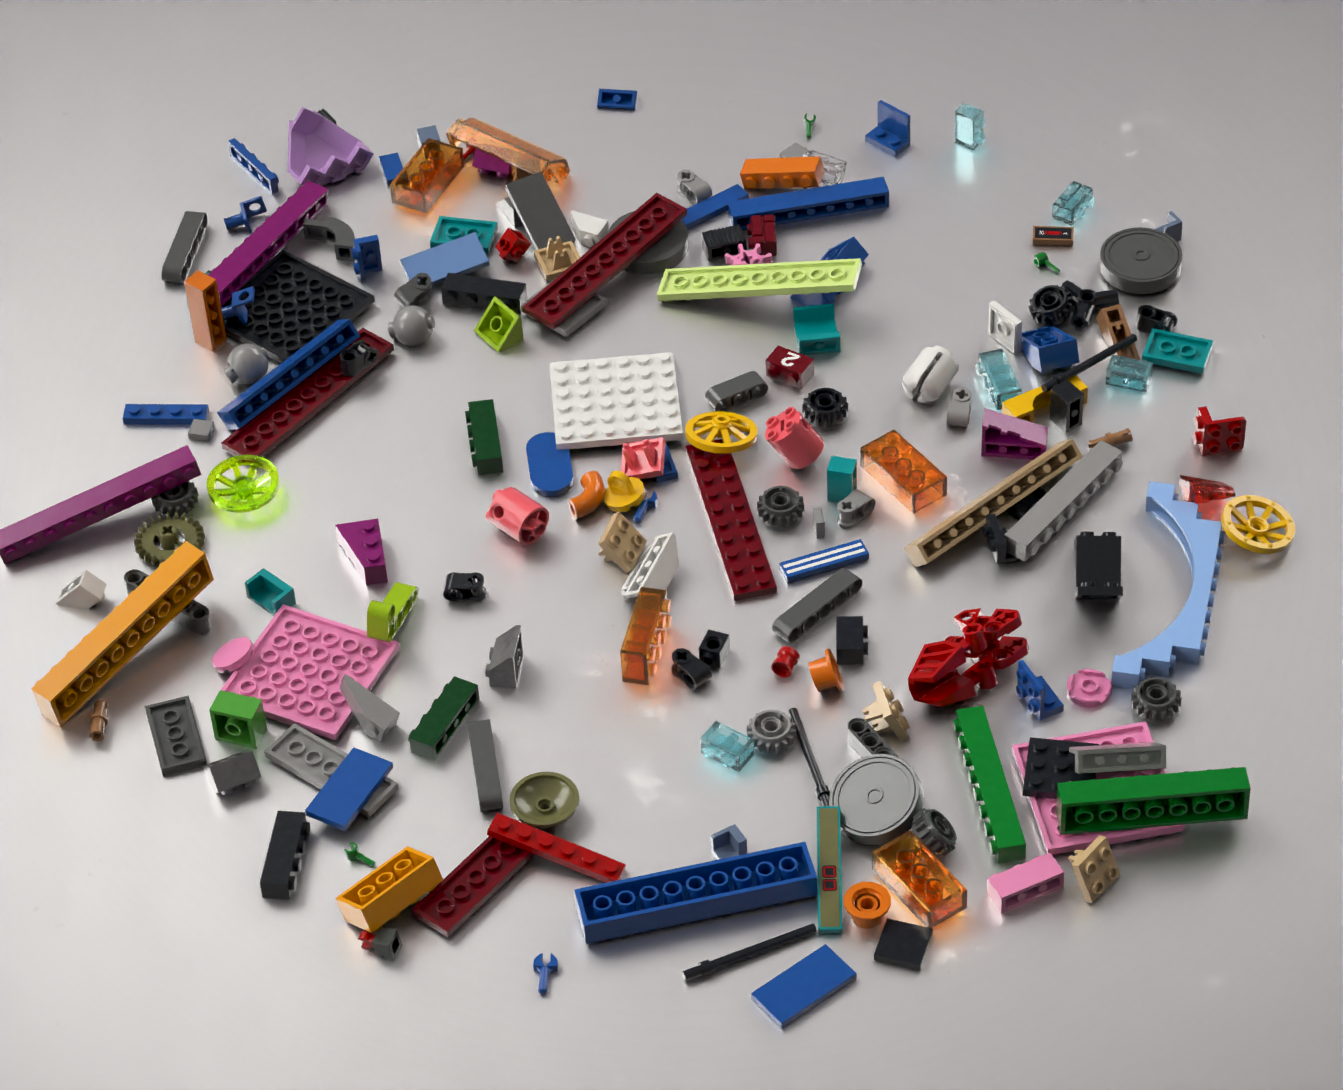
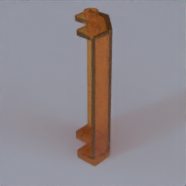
M473 117L468 118V120L457 119L446 132L451 146L457 148L462 142L531 174L541 171L547 183L554 176L555 182L560 184L570 172L565 158Z

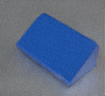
M599 89L597 108L635 110L638 92L633 90Z

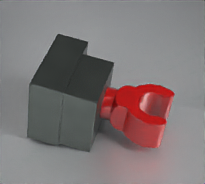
M380 927L376 935L362 931L358 940L363 941L361 948H374L375 953L384 955L385 960L394 961L402 947L397 929Z

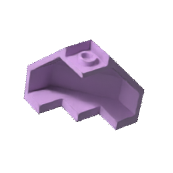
M302 107L294 122L289 120L287 171L301 185H304L307 181L320 186L329 182L335 183L347 178L346 175L363 171L374 155L359 139L315 110L311 111Z

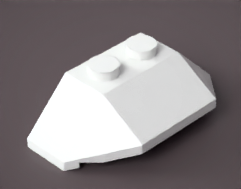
M674 532L656 536L653 540L654 543L637 560L620 590L625 599L659 598L666 593V589L679 567L676 535Z

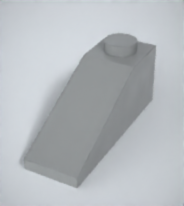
M345 674L339 689L362 729L370 737L376 738L381 742L396 725L400 712Z

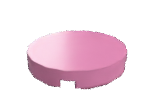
M239 637L227 642L214 654L212 659L213 666L220 673H225L224 670H229V672L237 670L252 657L250 653L255 650L253 643L247 637Z
M1079 670L1077 674L1074 675L1073 673L1067 681V695L1069 699L1082 707L1101 706L1109 700L1112 694L1110 679L1108 680L1105 674L1098 670Z

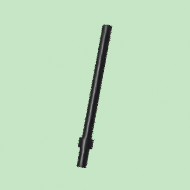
M1131 334L1070 370L1056 374L1052 377V380L1041 386L1042 391L1045 393L1050 391L1055 385L1073 378L1137 341V336Z
M791 708L788 712L792 717V722L796 723V734L816 786L815 793L823 806H829L830 790L823 781L797 708Z
M812 923L712 961L707 959L699 962L698 966L682 971L683 979L688 980L699 975H709L715 969L816 933V926Z

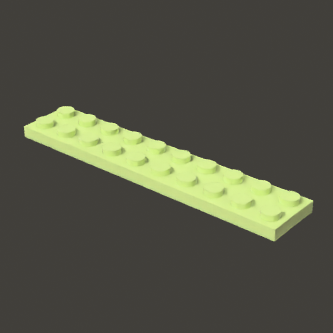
M861 258L665 269L657 292L658 301L855 291L862 262Z

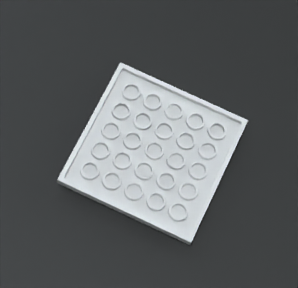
M673 352L549 363L556 450L623 445L624 443L629 444L661 437L665 441L683 440Z

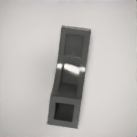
M326 216L324 221L304 220L305 239L329 242L335 247L337 260L356 261L353 260L351 248H354L353 239H355V236L348 224Z

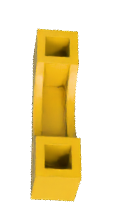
M1076 375L1068 381L1084 393L1083 404L1087 403L1088 387ZM1040 386L1003 401L1002 413L1033 423L1034 413L1042 407L1050 406L1051 390L1045 393Z

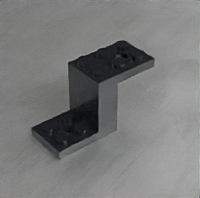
M1089 531L1076 535L1074 540V549H1076L1075 599L1120 600L1123 596V586H1121V536H1116V532H1103L1101 536H1094V532Z

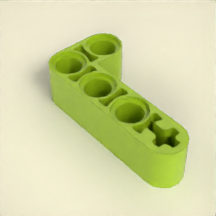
M395 582L383 602L372 600L367 610V637L391 642L417 601L418 587Z

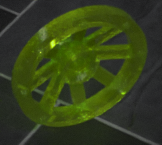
M238 455L220 462L211 470L206 482L210 500L217 507L236 513L249 512L265 506L276 496L280 486L276 467L269 460L256 455ZM251 465L247 476L241 475L238 466ZM258 467L266 471V473L253 481ZM232 469L235 479L232 481L222 474ZM271 478L269 487H258ZM218 481L229 488L215 489V484ZM254 494H262L255 499L253 497ZM221 496H233V497L230 498L229 500H226V499L222 498Z

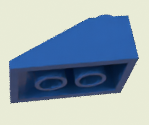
M1049 325L1022 332L1021 350L1032 367L1041 373H1051L1056 368H1071L1072 364L1079 363L1077 339L1058 328Z

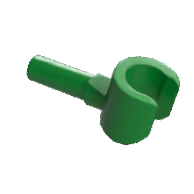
M807 113L804 116V123L807 126V138H811L812 125L816 121L815 114L811 121L807 119Z
M1041 252L1034 255L1036 259L1033 260V263L1036 267L1044 264L1058 274L1060 272L1059 268L1048 261L1046 253Z
M349 843L351 851L344 849L349 861H356L358 859L374 867L376 862L361 854L356 843Z

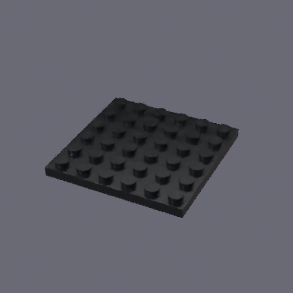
M282 250L238 290L253 286L255 289L254 301L244 305L248 310L247 324H243L237 316L224 320L225 333L244 344H255L259 349L263 347L270 358L282 363L337 320L350 319L352 322L375 302L374 295ZM244 294L240 300H245L249 294ZM232 297L221 308L232 305Z

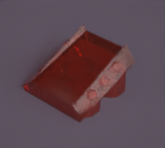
M1180 475L1179 483L1184 500L1201 504L1211 500L1235 497L1233 487L1223 482Z

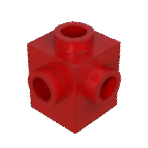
M507 228L495 245V248L500 252L499 256L507 262L511 260L518 263L531 243L522 233Z

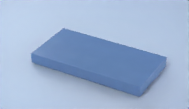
M475 232L400 259L408 280H411L419 273H426L431 278L432 286L443 283L448 273L465 275L490 265Z

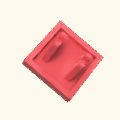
M664 438L646 439L629 444L624 443L621 472L625 473L628 477L640 480L663 476L666 447Z

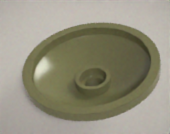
M538 772L524 777L513 787L510 793V808L513 815L520 822L536 828H550L566 822L575 814L579 806V792L573 781L562 774Z

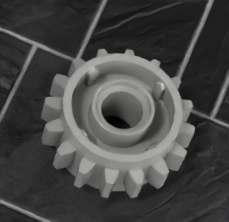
M764 710L757 713L753 719L750 718V725H747V741H751V747H755L758 752L779 754L786 751L789 745L794 744L793 739H796V723H793L792 717H788L785 712Z

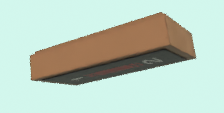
M1033 226V245L1073 246L1074 227Z

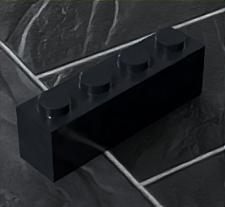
M448 273L441 288L443 304L486 310L495 296L516 314L521 315V305L527 301L526 283Z
M277 811L260 879L262 898L290 900L292 890H296V873L301 871L302 861L300 857L306 850L305 836L310 834V822L306 821L305 812Z

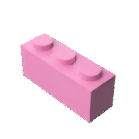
M1051 853L1037 856L1033 860L1021 865H1015L1009 870L996 873L987 878V894L1001 913L1064 886V871Z

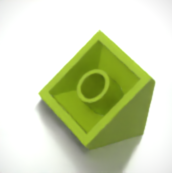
M494 296L473 331L496 351L502 352L524 340L522 318Z

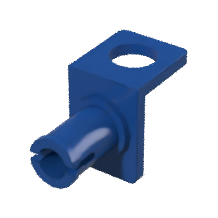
M261 196L241 202L240 214L224 218L227 230L245 225L249 233H252L249 218L267 212ZM254 203L260 204V208L257 210H251L249 207Z
M253 286L232 293V305L221 308L223 321L237 316L243 324H247L248 310L244 305L254 301L255 289ZM249 294L245 300H240L241 296Z

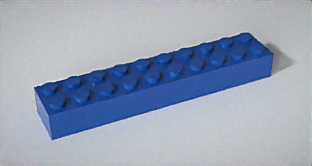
M806 842L574 889L577 914L585 943L587 944L818 895L817 875Z

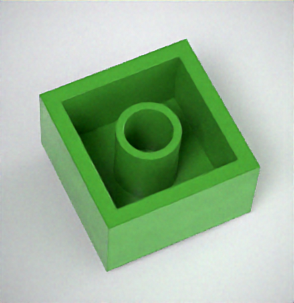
M220 690L209 709L215 740L257 749L267 731L262 699Z

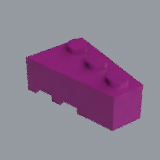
M984 408L981 456L1034 460L1047 450L1048 427Z
M378 518L335 525L338 544L344 549L346 556L352 561L366 586L387 583L388 579Z

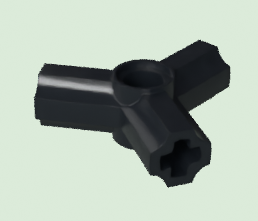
M1068 280L1062 283L1061 287H1065L1067 292H1071L1074 306H1076L1071 318V325L1075 329L1083 330L1088 327L1091 317L1095 314L1096 310L1119 304L1116 289L1094 292L1091 289H1081Z

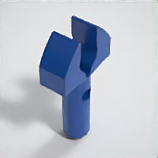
M645 489L646 495L633 517L634 522H641L647 508L657 507L658 497L655 491H653L650 498L645 500L647 497V489Z
M543 953L539 954L533 962L534 971L540 972L538 992L540 994L547 993L549 974L551 972H558V960L552 953L550 955V962L546 966L543 963Z

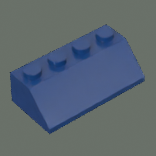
M852 237L830 248L820 261L861 258L863 267L865 265L864 260L869 254L857 239ZM841 292L792 294L790 298L807 306L833 304L836 301L835 296Z

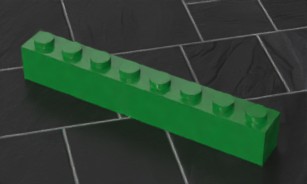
M984 706L957 709L956 719H953V728L955 733H959L958 745L960 750H964V765L970 769L968 771L969 782L975 786L973 793L975 801L980 803V818L985 819V835L991 839L989 841L991 855L996 856L998 864L1026 859V842Z

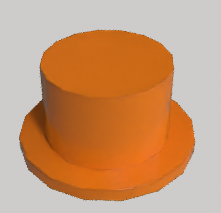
M828 648L825 650L826 657L808 663L809 671L818 692L835 686L841 692L844 691L842 676L835 657Z
M874 882L854 884L844 895V907L847 913L851 915L855 925L864 929H871L880 925L884 915L891 906V896L888 890Z

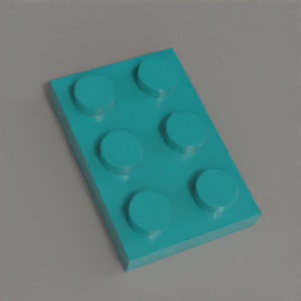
M439 216L430 240V248L475 232L485 254H489L498 230V222Z
M1152 328L1142 354V362L1203 374L1213 348V340Z

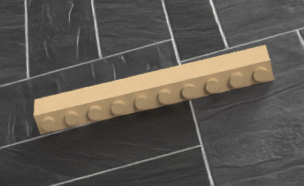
M1073 438L1057 443L906 546L904 550L914 567L928 564L982 527L983 524H986V515L995 514L998 516L1081 459L1083 456Z

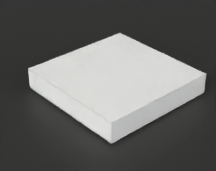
M995 300L990 302L988 334L1013 354L1021 353L1022 321Z

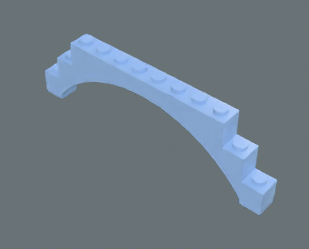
M1149 481L1145 512L1153 513L1164 522L1182 544L1192 569L1193 586L1183 610L1161 634L1138 649L1124 655H1115L1111 679L1112 687L1134 689V686H1139L1140 681H1144L1145 674L1169 677L1170 668L1174 669L1175 661L1199 664L1200 656L1205 655L1206 643L1202 641L1208 638L1209 626H1205V624L1211 621L1212 610H1208V608L1213 607L1214 594H1211V591H1216L1217 578H1214V575H1219L1220 562H1217V559L1221 560L1223 547L1219 545L1224 544L1225 531H1222L1221 522L1201 519L1202 512H1198L1199 503L1178 501L1179 494H1175V484Z

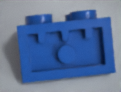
M880 100L878 102V126L865 135V142L893 157L898 156L910 146V115Z
M1024 660L1018 661L1016 692L1027 703L1029 711L1032 714L1034 713L1039 721L1063 712L1064 705L1042 676L1036 677Z

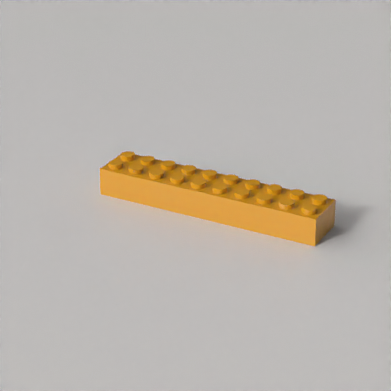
M185 541L150 576L146 577L134 591L130 592L128 597L116 606L104 620L100 621L88 635L84 636L81 642L70 650L57 665H54L41 680L37 681L31 690L41 714L61 728L214 580L206 554Z

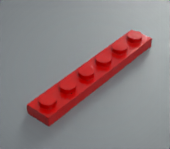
M500 813L496 814L487 830L488 836L605 883L620 880L625 871L626 864Z

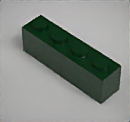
M493 399L468 402L469 411H465L466 424L471 423V425H467L468 438H473V440H469L470 452H475V454L471 455L472 465L477 467L478 475L503 472V463Z
M454 676L449 684L447 683L444 686L441 695L433 701L430 710L422 716L419 725L409 734L408 741L410 742L411 753L432 761L438 758L480 700L477 684Z

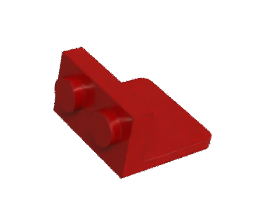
M1207 406L1198 407L1197 416L1194 418L1196 432H1193V442L1195 445H1198L1202 456L1243 449L1247 423L1245 417L1212 421Z

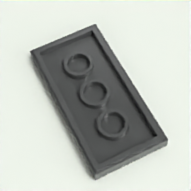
M541 171L505 185V189L536 250L547 247L548 239L552 238L554 242L557 236H560L562 243L568 241L575 242L576 239Z
M189 695L144 706L162 776L207 765Z

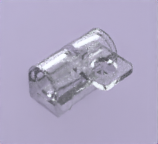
M814 150L803 154V157L820 156L825 172L819 187L842 183L847 164L846 161ZM804 187L803 189H810L816 187Z

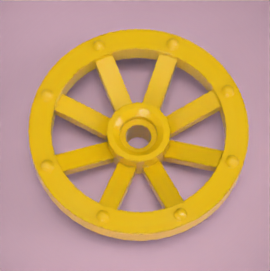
M714 411L702 413L691 418L685 427V437L691 445L700 450L726 454L740 452L753 446L757 440L758 430L755 423L743 415ZM740 431L748 432L749 435L745 436ZM707 432H710V434L707 436L705 440L698 437ZM731 434L738 438L740 441L731 443ZM718 437L723 438L724 443H714L713 441Z
M1242 495L1235 497L1225 505L1221 515V524L1227 536L1237 545L1255 553L1274 554L1288 548L1295 535V524L1289 513L1276 502L1261 496ZM1245 506L1248 520L1236 508ZM1253 506L1265 509L1261 517L1255 516ZM1271 513L1280 519L1278 522L1267 523ZM1231 514H1232L1241 524L1232 522V521H1231ZM1285 528L1286 535L1272 533L1271 531ZM1267 539L1275 540L1278 542L1270 543Z

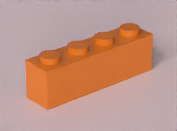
M820 156L745 159L740 177L744 189L819 187L825 171Z
M198 270L184 281L195 343L214 352L227 341L216 279Z

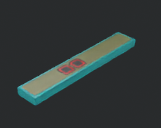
M840 806L817 807L818 934L842 933Z

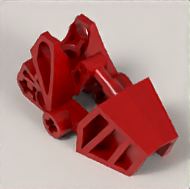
M981 608L964 610L953 617L964 636H949L945 641L924 644L908 677V687L914 701L943 707L976 696L974 686L977 683L978 687L982 690L994 688L998 684L995 669H1005L1029 653L1027 639L1003 636L1010 634L1021 626L1022 621L1019 612L1012 609H996L992 616H983ZM965 617H971L968 620H962ZM966 658H971L975 664L962 674H959L956 668L964 664Z

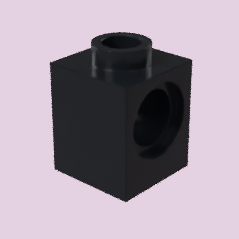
M708 629L699 646V660L708 666L721 668L730 651L729 634Z

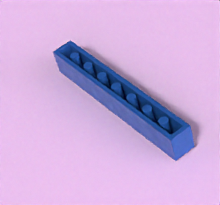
M884 177L730 201L728 202V217L731 226L739 224L742 231L747 230V224H751V217L755 215H761L762 217L764 215H774L775 225L885 208L889 207V190Z
M337 320L219 410L217 414L227 430H236L243 427L359 338L360 335L351 320Z

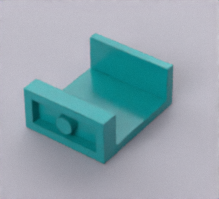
M834 304L793 307V323L800 354L815 355L841 352L840 332L836 328Z

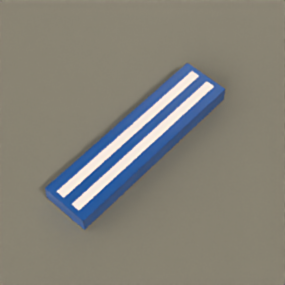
M859 539L780 562L779 566L788 583L869 559V552L862 540Z

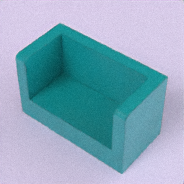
M831 456L827 468V501L839 503V501L850 495L853 490L857 489V459Z
M264 568L245 582L247 598L273 616H275L283 604L290 607L296 604L294 588Z

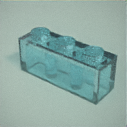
M1003 349L978 353V362L975 364L977 374L982 376V384L984 389H988L990 402H994L996 409L1001 410L1002 402L1022 394V389Z

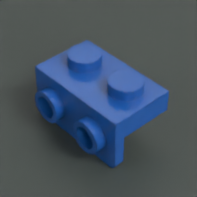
M377 235L353 239L354 248H351L353 260L357 262L353 263L355 275L360 276L361 282L365 281V273L383 270Z

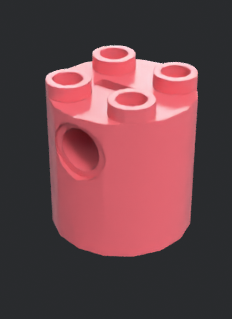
M788 407L778 416H772L767 420L766 440L791 468L802 469L817 460L823 450L824 441L799 411L794 407Z
M509 487L504 490L498 489L493 494V502L485 517L492 525L522 545H529L539 539L545 532L549 521V512L545 507L518 489Z

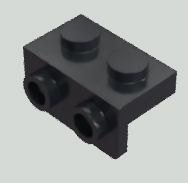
M995 514L986 515V524H983V534L987 538L990 552H992L996 564L1017 561L1015 556L1006 552L1007 542L1004 534L1007 532V529L1000 528Z

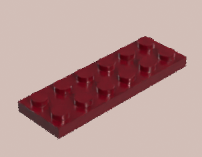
M489 836L448 874L435 889L430 891L412 908V915L448 938L535 854Z

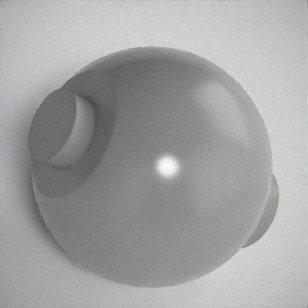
M419 306L402 308L395 315L394 321L388 323L390 337L392 339L397 338L402 344L411 347L420 346L427 342L432 335L433 328H435L433 316H430L425 309Z
M245 343L238 345L230 352L227 359L228 367L223 371L232 384L236 381L245 385L255 384L268 371L269 363L267 359L269 355L263 347L259 349L255 344Z

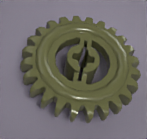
M176 511L174 518H171L169 512H167L166 519H163L158 513L157 522L150 517L151 525L143 521V528L138 527V533H135L134 539L135 551L139 554V558L144 559L146 563L152 562V565L157 566L167 560L183 544L179 541L178 533L185 537V541L200 550L204 545L205 534L203 527L198 520L194 521L193 516H190L187 520L186 514L183 513L181 519H179ZM156 539L160 541L161 549L154 545Z

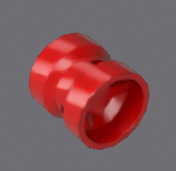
M781 647L777 653V658L774 659L771 665L772 671L780 677H790L794 671V666L800 659L799 653L792 647Z

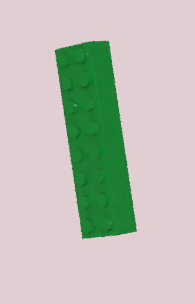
M1246 767L1068 781L1057 784L1056 816L1060 835L1248 819L1251 787Z

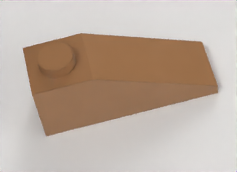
M1121 304L1100 310L1096 320L1108 347L1131 335ZM1135 343L1113 354L1120 367L1141 361Z

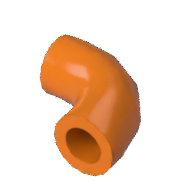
M597 471L585 473L580 480L583 492L577 497L568 500L571 514L575 520L592 513L602 503L605 487L602 477Z

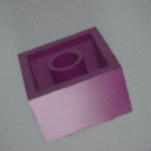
M476 144L472 167L478 168L479 173L489 175V172L492 171L496 172L498 177L507 178L508 175L515 176L517 172L516 161L525 155L511 150Z

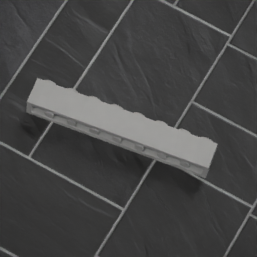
M1102 440L1096 444L1004 534L1007 542L1006 552L1024 562L1031 555H1035L1038 548L1043 543H1047L1050 536L1055 531H1059L1063 523L1067 519L1070 520L1079 507L1082 508L1091 495L1094 496L1103 484H1106L1115 472L1121 469L1123 465V451Z

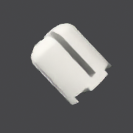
M939 345L927 348L925 346L903 376L902 386L907 396L914 400L921 391L922 393L917 400L918 403L926 405L936 402L959 370V364L956 366L954 360L950 357L952 353Z

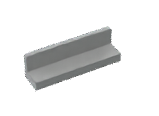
M1157 742L1069 747V752L1075 754V773L1078 774L1166 768V745Z

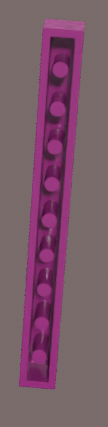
M307 181L281 207L279 206L270 217H267L260 227H257L249 237H246L240 246L236 247L227 258H224L221 264L211 271L208 276L217 281L221 307L232 297V293L237 292L303 229L305 219L312 220L328 205V188Z
M188 445L0 529V557L3 563L7 564L200 476L201 472L197 461Z

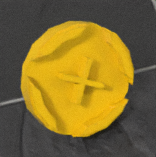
M621 471L611 472L607 479L609 486L603 496L608 509L614 512H626L630 510L629 507L633 505L635 507L638 506L646 495L643 482L638 478L628 477Z

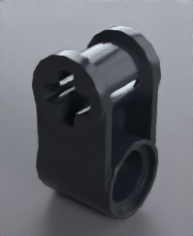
M1142 305L1138 308L1136 328L1141 332L1149 334L1152 328L1172 332V327H1175L1178 322L1177 316L1172 312L1164 311L1151 305Z
M362 340L356 341L352 346L340 353L341 373L347 377L356 376L376 361L378 350L368 347Z
M452 572L447 574L443 591L444 598L452 602H478L483 600L487 595L486 588L483 586L484 576L477 572Z
M680 648L672 653V661L674 662L671 668L672 674L685 683L689 689L695 690L712 678L709 666L699 660L689 650Z

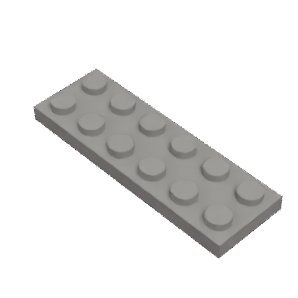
M295 723L264 751L266 758L320 790L348 755ZM386 777L360 813L369 818L399 789L398 783Z

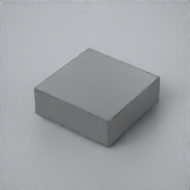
M194 419L188 431V438L209 441L215 427L214 421Z
M820 507L813 508V526L817 539L824 538L825 521Z

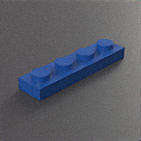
M235 138L229 140L230 156L272 195L279 192V179L274 172L272 173L264 163H261L254 153H250L243 143L238 142Z
M125 404L122 419L123 424L191 425L194 419L207 420L209 407L208 404Z

